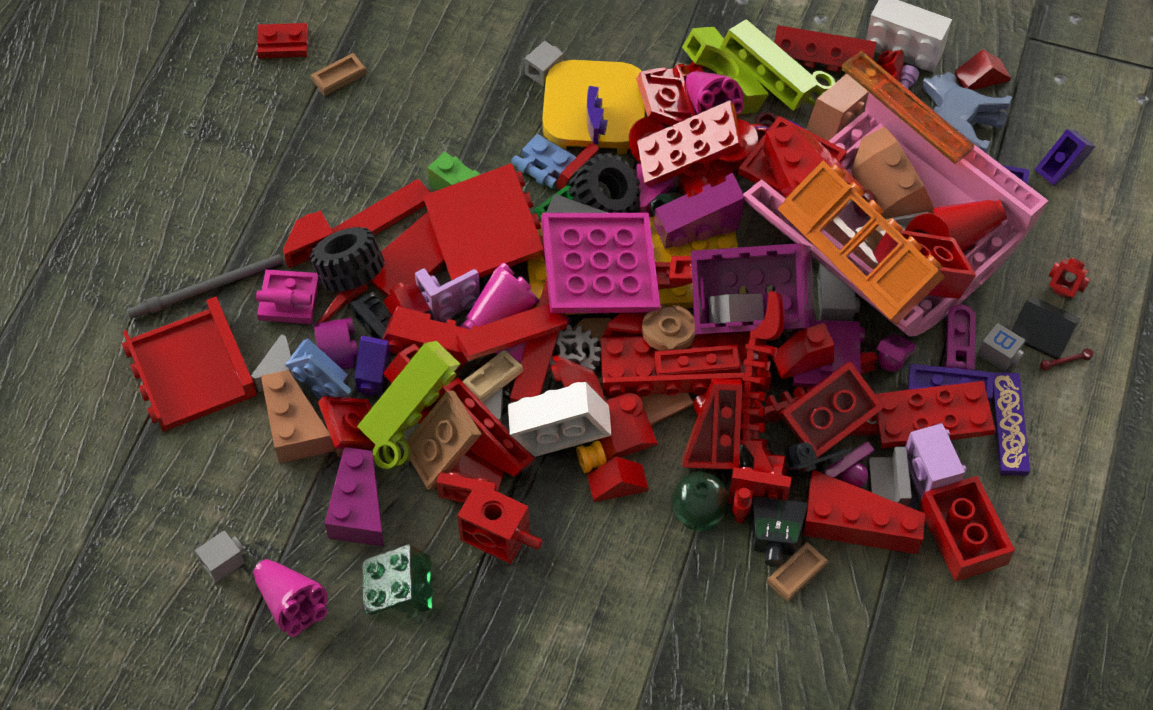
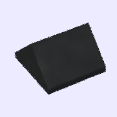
M1031 295L1026 300L1012 328V332L1025 339L1024 345L1057 360L1063 354L1081 318Z

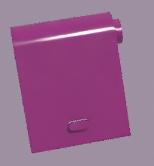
M815 320V325L825 323L833 340L834 363L794 375L793 386L813 387L842 364L850 361L861 375L860 343H864L865 328L860 327L859 321ZM803 329L792 330V336H793L797 331H800V330H803Z

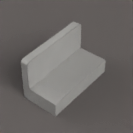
M895 447L892 458L871 457L869 459L871 492L909 507L911 488L907 448Z

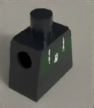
M753 496L750 510L753 548L755 551L766 552V565L771 567L782 566L783 555L791 556L795 553L808 503Z

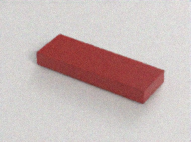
M738 345L654 352L657 376L741 373Z

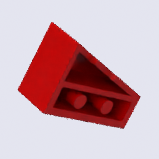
M397 306L382 339L389 342L390 351L399 354L413 344H416L420 349L424 343L437 341L460 363L454 371L457 376L467 362V359L456 341V335L470 329L455 326L456 321L447 319V322L443 323L431 320V314Z
M712 378L681 459L682 467L739 468L742 405L741 379Z

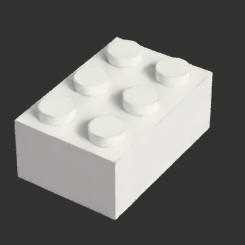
M879 0L870 17L866 40L876 41L875 52L878 53L902 49L904 52L903 62L934 72L944 52L952 19L899 0Z
M586 382L573 383L566 388L549 390L544 394L531 398H521L517 402L508 404L510 435L534 457L611 436L609 405Z

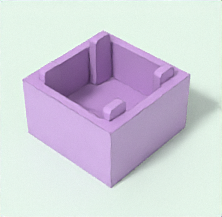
M943 423L910 432L906 444L909 476L920 501L926 491L961 481L967 470L965 465L962 466L950 441V432L945 430Z

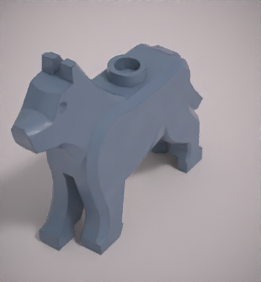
M949 72L944 75H935L932 79L924 78L922 89L937 104L933 114L987 154L990 141L979 140L973 126L975 123L1003 128L1008 113L996 111H1001V109L1008 110L1012 97L1008 95L1004 98L987 97L973 90L961 88L956 83V76Z

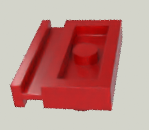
M258 24V58L307 57L308 24Z

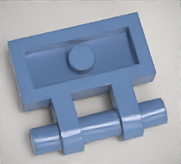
M536 134L522 149L524 159L515 155L511 163L522 174H529L534 177L540 185H547L554 189L557 179L553 177L559 178L561 172L576 156L541 135ZM535 165H538L539 167H541V168H543V169L540 170V169H538L537 167H535Z

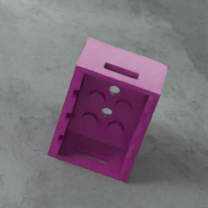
M798 243L691 251L695 334L735 333L754 330L763 320L726 322L725 324L709 323L708 297L740 294V288L746 286L749 289L748 294H763L765 318L768 303L766 288L770 284L775 286V292L782 294L785 312L784 330L806 329L815 326L811 246Z

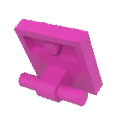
M266 270L262 291H257L256 301L259 302L258 320L312 324L320 281L317 273Z

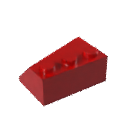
M792 125L766 131L763 151L785 199L822 161H825L830 167L834 164L837 165L846 174L843 180L849 185L855 182L866 193V190L812 134Z

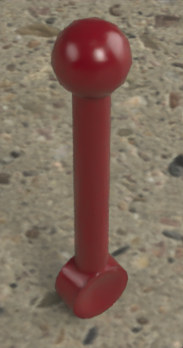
M1086 348L1080 354L1053 361L1043 360L1040 363V368L1047 371L1051 366L1082 358L1090 360L1093 356V351Z

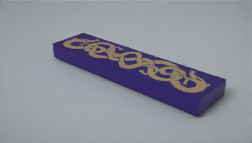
M993 373L992 401L1000 475L1028 476L1030 465L1020 373Z

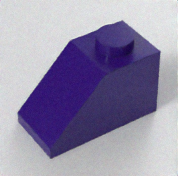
M1066 129L1034 170L1055 186L1080 167L1096 146L1079 132Z
M361 336L355 382L357 391L364 395L382 396L386 391L389 380L383 372L392 362L388 341L367 336Z

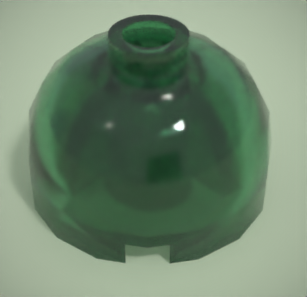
M695 472L684 476L677 483L673 491L671 506L673 515L676 519L678 517L685 527L702 531L712 529L716 526V523L720 522L722 518L724 519L729 499L726 487L719 478L710 473Z

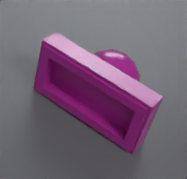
M896 333L881 340L877 347V350L880 351L878 356L880 367L887 372L899 371L904 366L905 360L914 354L917 348L916 344Z
M865 442L847 454L843 460L837 461L822 473L836 479L840 477L841 481L862 488L867 482L868 472L866 467L860 462L865 460L874 449L869 442Z

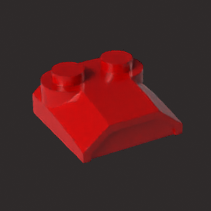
M625 393L605 401L609 405L611 436L597 439L596 441H600L607 462L615 456L621 458L651 446H658L639 395Z

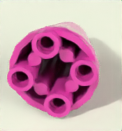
M700 71L691 72L687 75L685 79L687 91L697 114L729 100L735 107L736 115L743 111L742 88L734 79L729 76Z
M502 263L494 271L466 317L468 320L464 323V326L467 329H472L473 325L479 327L531 310L540 300L530 291L531 286L522 277L518 279L513 277L514 272L505 263Z
M269 559L257 564L253 571L255 582L277 626L282 631L286 632L290 637H295L314 622H319L325 618L328 613V609L325 607L328 594L322 584Z

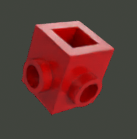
M1073 257L1070 260L1065 258L1060 264L1056 262L1051 269L1049 277L1052 280L1049 286L1054 288L1055 293L1063 297H1075L1078 291L1082 293L1085 291L1090 281V278L1086 277L1089 270L1084 268V262ZM1067 272L1075 274L1076 279L1073 281L1069 280L1066 276Z

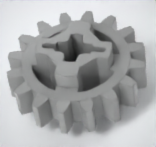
M567 325L565 332L560 330L554 350L557 351V355L593 370L594 373V366H600L599 356H601V347H597L599 345L597 338L591 339L592 334L590 330L582 333V327L578 326L576 331H572L570 325ZM586 348H588L590 352L589 358H587L585 354ZM552 356V360H551L550 366L555 365L554 360H553V356Z

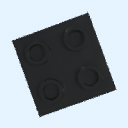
M810 443L791 444L785 449L788 463L786 468L787 470H792L793 474L805 473L817 469L816 463L822 465L843 460V454L850 452L851 448L833 450L817 458L814 448Z

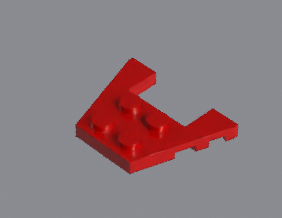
M692 62L691 65L685 66L682 63L677 64L671 69L662 67L640 72L636 80L647 117L673 126L695 116L685 79L691 72H704L702 65Z

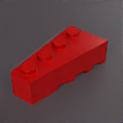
M812 471L802 536L918 554L923 541L925 513L818 471Z

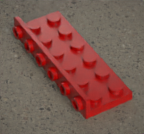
M750 332L696 334L694 342L690 347L686 348L738 345L741 373L657 376L654 352L659 350L651 347L644 340L643 336L601 338L603 395L611 397L625 393H634L643 397L652 394L674 396L680 393L701 395L707 393L712 378L741 379L742 391H744L742 377L745 375V366L743 364L747 358L745 347L749 343ZM761 339L760 344L766 345V340ZM759 354L758 360L768 361L767 355ZM757 369V376L766 377L765 386L756 385L755 391L769 390L771 373L769 370Z

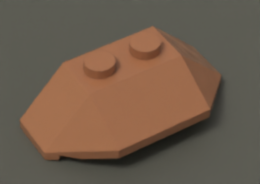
M884 126L862 138L852 168V174L865 190H870L876 196L878 205L884 210L881 216L884 219L922 212L934 214V206L924 184L899 142Z

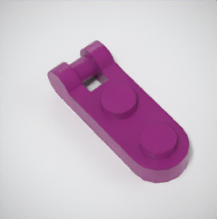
M966 305L953 306L948 313L944 366L946 368L974 370L976 317L974 311ZM956 356L965 357V362L955 361Z

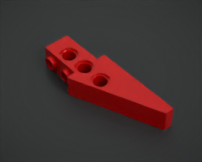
M413 344L400 352L383 372L391 383L394 382L419 351V347ZM459 377L448 385H443L437 392L439 397L428 407L425 406L420 412L422 417L417 422L419 424L447 391H454L481 433V436L468 450L469 452L514 477L528 467L535 459L510 435L506 427Z

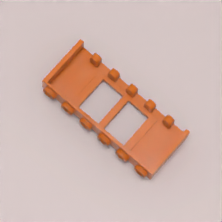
M822 161L777 209L897 325L945 277L939 271L942 265L932 255H929L927 258L919 251L923 247L913 237L904 238L900 234L903 228L893 218H890L888 221L881 216L884 210L874 200H871L869 203L864 200L862 196L865 192L855 182L849 185L843 180L846 174L837 165L834 164L830 167L825 161ZM853 200L871 219L839 250L821 231ZM880 226L898 245L866 276L847 257Z

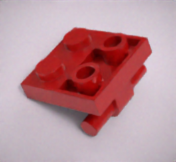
M734 467L728 503L733 504L734 520L737 523L745 522L746 516L750 513L753 496L787 500L791 477L784 476L779 472L764 473L749 467Z

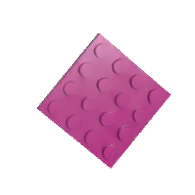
M542 213L541 221L550 313L659 312L661 306L649 213Z

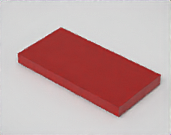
M428 212L381 251L385 265L382 271L369 283L384 296L388 297L391 294L389 290L395 285L402 282L405 285L416 282L415 273L424 268L431 277L446 264Z

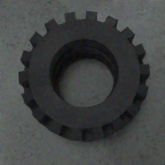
M608 153L603 156L599 154L573 173V178L569 181V185L572 188L568 190L569 196H572V200L608 213H629L639 202L637 197L641 195V189L637 188V186L640 185V181L634 176L637 174L635 170H631L628 167L630 164L627 161L622 162L621 157L616 155L612 158V155ZM598 181L607 186L611 199L601 192Z
M365 227L347 228L327 236L313 248L310 255L311 262L322 286L331 292H345L363 286L373 280L385 265V260L373 232Z

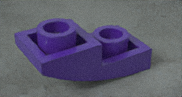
M589 86L587 92V127L592 142L598 145L600 136L606 134L608 120L604 119V109H602L603 98H599V87Z

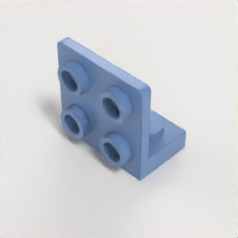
M309 339L302 341L285 364L291 370V375L298 381L307 384L311 388L312 394L318 399H321L323 396L343 397L349 395L352 391L343 382L348 374Z

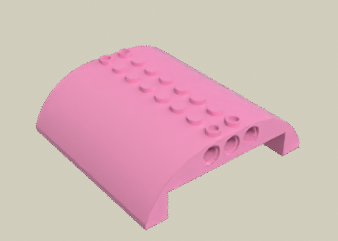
M885 78L869 91L865 112L829 140V142L847 150L846 157L841 165L853 176L852 168L861 139L885 126L899 142L917 172L934 208L991 199L994 202L1000 199L1007 216V220L1002 221V225L963 252L976 277L960 299L926 295L896 325L905 334L917 336L944 319L953 306L961 304L1007 260L1034 226L1045 209L1048 200ZM762 179L743 194L745 197L744 201L794 243L811 246V256L890 320L777 209L785 200L782 195ZM852 201L837 215L853 232L855 229L863 227L871 219L870 216L860 217L854 211ZM824 229L821 231L839 250L844 247ZM853 253L847 257L866 276L873 271L871 267Z

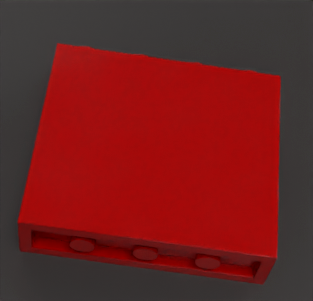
M512 163L423 195L451 280L473 269H476L479 273V278L494 273L502 263L511 267L541 255L545 262L543 236L539 237L537 231L542 229L537 214L531 215L529 209L534 207L529 192L523 194L521 187L526 186L521 171L515 173Z
M217 297L206 300L208 310L136 337L130 338L127 330L123 331L126 342L121 344L127 359L130 357L134 359L135 363L130 364L135 379H142L144 385L138 386L144 402L150 400L152 407L147 408L153 424L159 422L162 432L257 396L252 378Z

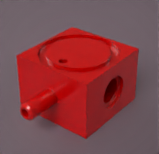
M476 483L457 515L460 541L509 564L513 562L522 544L536 550L540 549L542 539L529 534V506Z

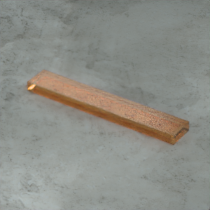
M860 51L843 63L842 70L952 163H958L974 150L975 145L864 52Z

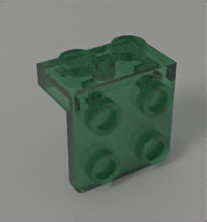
M408 544L366 559L363 562L364 612L372 615L402 604H407L421 612L431 610L433 588L431 586L432 562L430 555Z

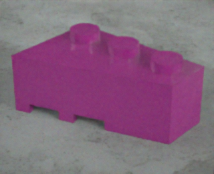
M733 173L725 176L727 181L711 188L710 184L702 187L703 192L688 198L686 194L656 208L654 226L665 249L680 247L686 243L697 240L703 241L712 236L730 234L735 230H739L745 197Z
M348 447L343 449L324 523L329 539L385 547L372 451Z

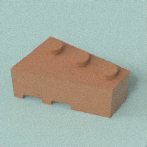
M853 68L817 98L806 130L829 141L864 112L869 91L876 87L879 82Z
M289 370L262 375L261 379L271 432L279 463L333 452L334 446L330 433Z

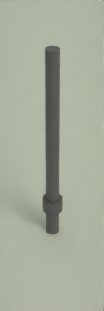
M278 254L165 296L146 299L147 302L127 309L130 319L149 312L154 314L162 311L163 307L283 264Z

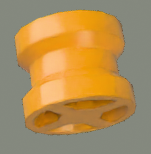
M599 440L592 442L591 446L588 447L583 445L576 447L578 460L584 474L591 472L592 468H599L607 462Z

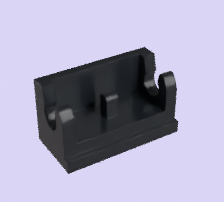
M370 292L351 303L353 317L372 338L382 340L391 314L375 298L376 295Z

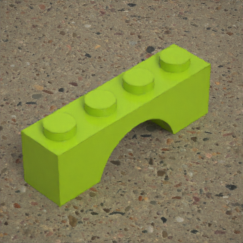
M715 27L693 28L682 46L685 52L695 64L705 66L719 75L729 76L738 82L742 88V102L744 103V109L740 114L757 113L769 93L755 77L720 48L724 38Z

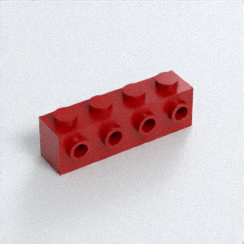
M777 25L774 43L795 61H801V66L815 68L816 64L825 65V70L840 72L841 68L848 70L854 68L863 74L865 72L870 73L876 47V41Z

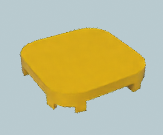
M567 60L555 64L548 71L546 77L543 107L544 138H547L564 150H567V146L587 147L592 143L587 127V92L589 86L599 87V98H603L602 109H604V119L608 120L606 134L601 135L599 144L595 145L599 148H617V155L627 154V149H630V129L637 120L645 117V107L636 80L638 74L642 71L632 64L623 62Z

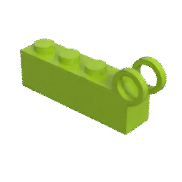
M747 19L729 29L720 46L725 53L793 111L806 102L815 106L816 100L810 97L812 92L820 96L835 84L833 77L826 72L816 71L811 75ZM816 77L824 78L830 86L819 84Z
M437 341L423 344L357 426L375 444L373 459L383 469H389L408 461L411 450L408 442L404 439L405 435L403 433L408 427H413L421 419L422 415L420 412L425 406L428 407L433 404L439 397L437 393L443 385H448L456 376L454 371L460 363ZM397 442L400 443L404 448V456L401 460V451L399 446L396 444ZM382 446L383 456L389 464L384 463L380 459L379 450ZM389 447L394 450V459L389 454Z

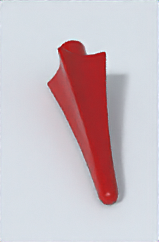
M365 284L353 290L339 292L317 323L327 322L334 314L369 287Z

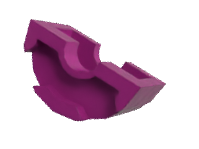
M352 318L314 324L317 347L342 370L355 368L353 357L358 356L356 340L350 341L349 334L354 333Z

